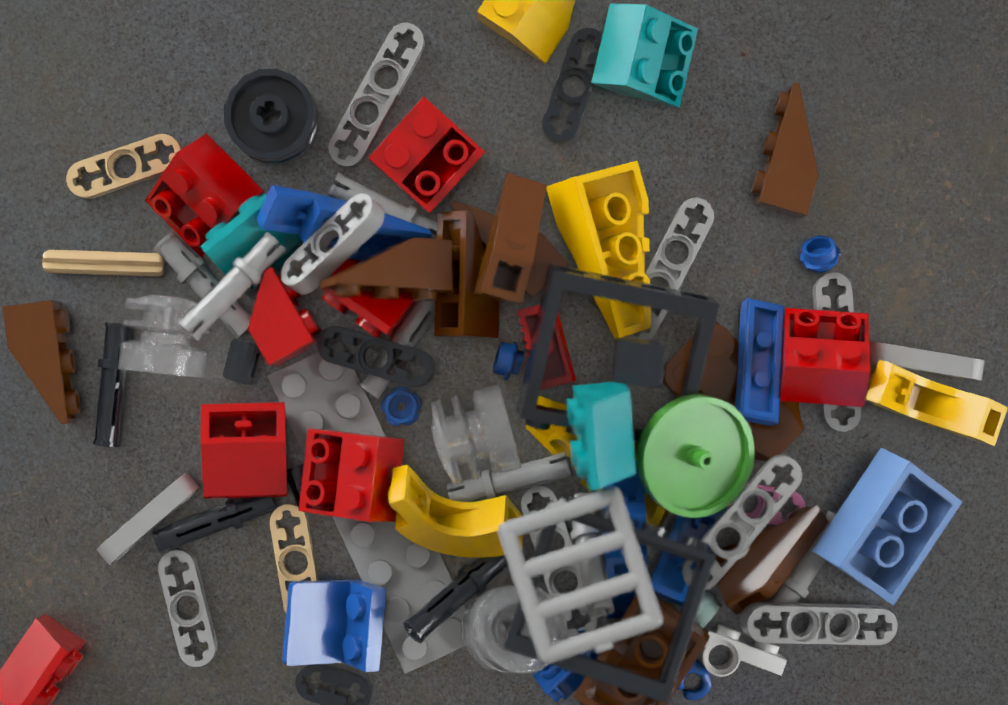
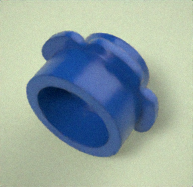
M823 235L814 236L804 242L800 260L804 263L806 269L823 273L831 270L838 263L841 251L831 237Z
M501 341L498 346L492 372L503 375V380H508L510 373L519 374L524 351L517 350L518 343L516 341L512 342V344Z
M399 386L393 388L391 393L386 394L381 401V410L386 414L385 419L393 426L398 427L401 424L409 426L419 417L418 410L421 408L420 397L415 392L411 393L407 387ZM399 403L405 404L403 411L398 410L397 406Z

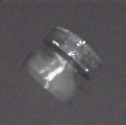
M149 295L137 299L126 298L125 309L143 312V321L123 319V326L141 331V339L121 342L118 369L206 378L209 351L192 346L191 336L186 332V329H183L177 323L198 303L191 299ZM209 328L202 336L211 335V329Z
M500 385L473 391L474 410L469 412L465 411L458 396L451 397L455 413L451 417L446 416L442 400L431 403L433 412L431 430L440 464L449 475L453 486L463 483L460 469L461 464L468 463L472 479H479V460L487 458L495 474L521 468Z
M515 585L489 588L480 596L474 597L464 612L461 631L464 646L471 658L485 669L501 673L526 674L540 671L549 664L503 649L507 636L502 635L506 630L502 623L512 622L519 601ZM536 588L535 592L539 602L553 598L541 588ZM563 613L544 619L552 644L563 641L566 631ZM526 621L522 634L532 637Z

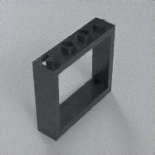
M549 264L517 405L518 414L521 419L526 420V425L545 430L550 428V424L566 427L567 433L577 436L574 434L573 425H569L566 410L537 405L563 289L698 317L679 397L698 394L720 305L715 299L710 296ZM632 423L633 441L639 442L645 426Z
M562 495L565 502L573 500V498ZM607 509L602 510L601 516L586 513L568 519L608 533L616 531L610 512ZM643 522L641 530L633 527L638 543L696 562L659 678L655 679L581 653L549 664L668 704L716 555L706 552L709 543L685 535L682 543L666 538L667 529ZM558 523L542 528L533 558L548 554ZM541 574L531 577L535 591ZM519 599L503 649L539 660L532 637L522 634L526 617Z

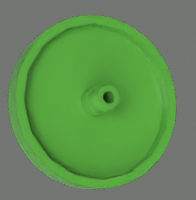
M691 394L676 398L661 407L652 416L642 432L637 449V470L641 484L655 503L676 515L699 518L715 514L731 504L739 496L749 480L755 456L753 435L743 415L735 407L723 400L703 394Z

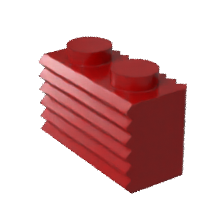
M540 304L520 309L516 314V317L520 319L518 325L522 327L520 333L524 335L522 341L527 343L524 349L529 352ZM557 313L540 391L577 381L559 313Z

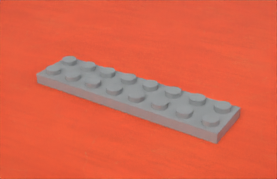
M342 341L330 346L333 349L332 356L336 357L338 351L347 352ZM317 352L268 375V379L279 402H285L287 420L304 456L308 428L387 437L366 390L357 385L361 380L356 370L327 362ZM332 516L361 580L386 589L383 628L405 674L480 639L464 604L426 637L422 643L419 644L414 641L404 629L403 623L453 581L441 553L419 546L401 535L395 529L396 519L395 522H367Z

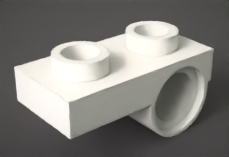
M717 624L716 630L708 627L704 628V631L710 638L699 654L702 664L711 674L719 677L728 676L738 668L740 661L782 676L787 659L778 654L779 646L773 643L757 641L751 644L740 640L741 632L722 624ZM717 645H725L730 650L729 659L722 665H713L709 662V653Z

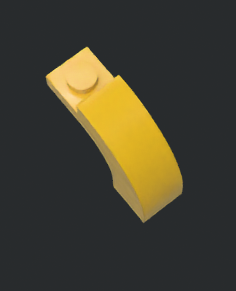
M882 360L878 361L876 370L869 379V391L866 400L872 402V405L892 413L992 446L996 444L1008 407L990 398L931 381Z
M408 464L393 468L392 482L388 489V500L391 507L397 511L395 529L401 535L426 549L452 556L487 558L505 555L498 534V527L503 522L523 516L506 495L476 502L454 501L430 490ZM523 534L517 536L521 549L523 545Z

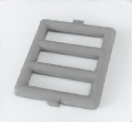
M610 487L567 502L562 498L548 503L549 508L503 522L499 525L498 534L539 660L542 663L549 664L592 649L599 653L613 648V642L656 629L662 625L663 617L622 493L618 488ZM608 507L616 530L615 532L525 561L517 536ZM622 548L630 573L542 602L538 601L531 577ZM635 589L643 612L642 615L552 644L544 619Z

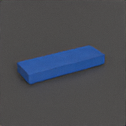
M750 298L741 302L735 408L743 415L747 422L774 426L779 423L785 306Z

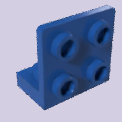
M360 579L290 582L282 662L288 666L345 663L364 672L379 671L386 589Z

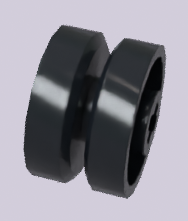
M258 69L243 76L230 89L224 104V125L231 140L252 160L268 166L287 165L302 158L314 145L319 132V111L307 87L294 75L279 69ZM278 113L280 119L278 121L273 119L272 125H268V115Z

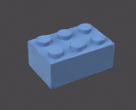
M880 448L812 551L858 584L894 606L962 504V501L910 461Z

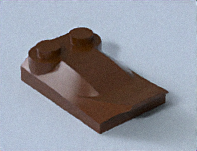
M715 321L698 394L718 398L735 407L739 342L728 329ZM694 334L664 364L662 384L677 398L680 396ZM780 401L779 423L774 426L747 422L754 439V460L767 462L773 456L780 455L804 431L805 427L801 420L799 402Z
M637 595L620 622L643 614ZM656 598L663 617L662 625L656 629L613 642V648L602 651L597 659L658 679L680 612ZM694 622L670 700L710 638L696 622ZM589 677L584 678L573 696L580 702V705H668L667 703Z

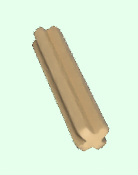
M47 250L44 252L42 259L43 270L46 273L160 277L165 271V260L158 253Z

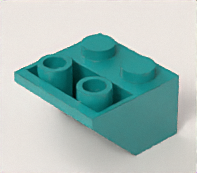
M610 3L591 83L620 95L680 108L698 28L646 4Z
M266 193L260 198L256 195L244 202L238 209L240 214L230 223L222 222L212 228L206 235L207 241L200 246L225 275L234 267L232 262L237 257L242 259L264 237L263 235L266 232L271 234L278 241L277 244H281L286 250L270 266L276 270L281 269L286 260L304 243L299 234L261 229L256 219L267 196ZM261 282L257 286L251 285L244 294L249 295L260 286Z
M606 382L573 386L574 399H567V415L569 425H573L574 434L577 435V440L570 441L572 466H576L578 477H584L590 490H598L636 474L630 390L627 385L621 382Z

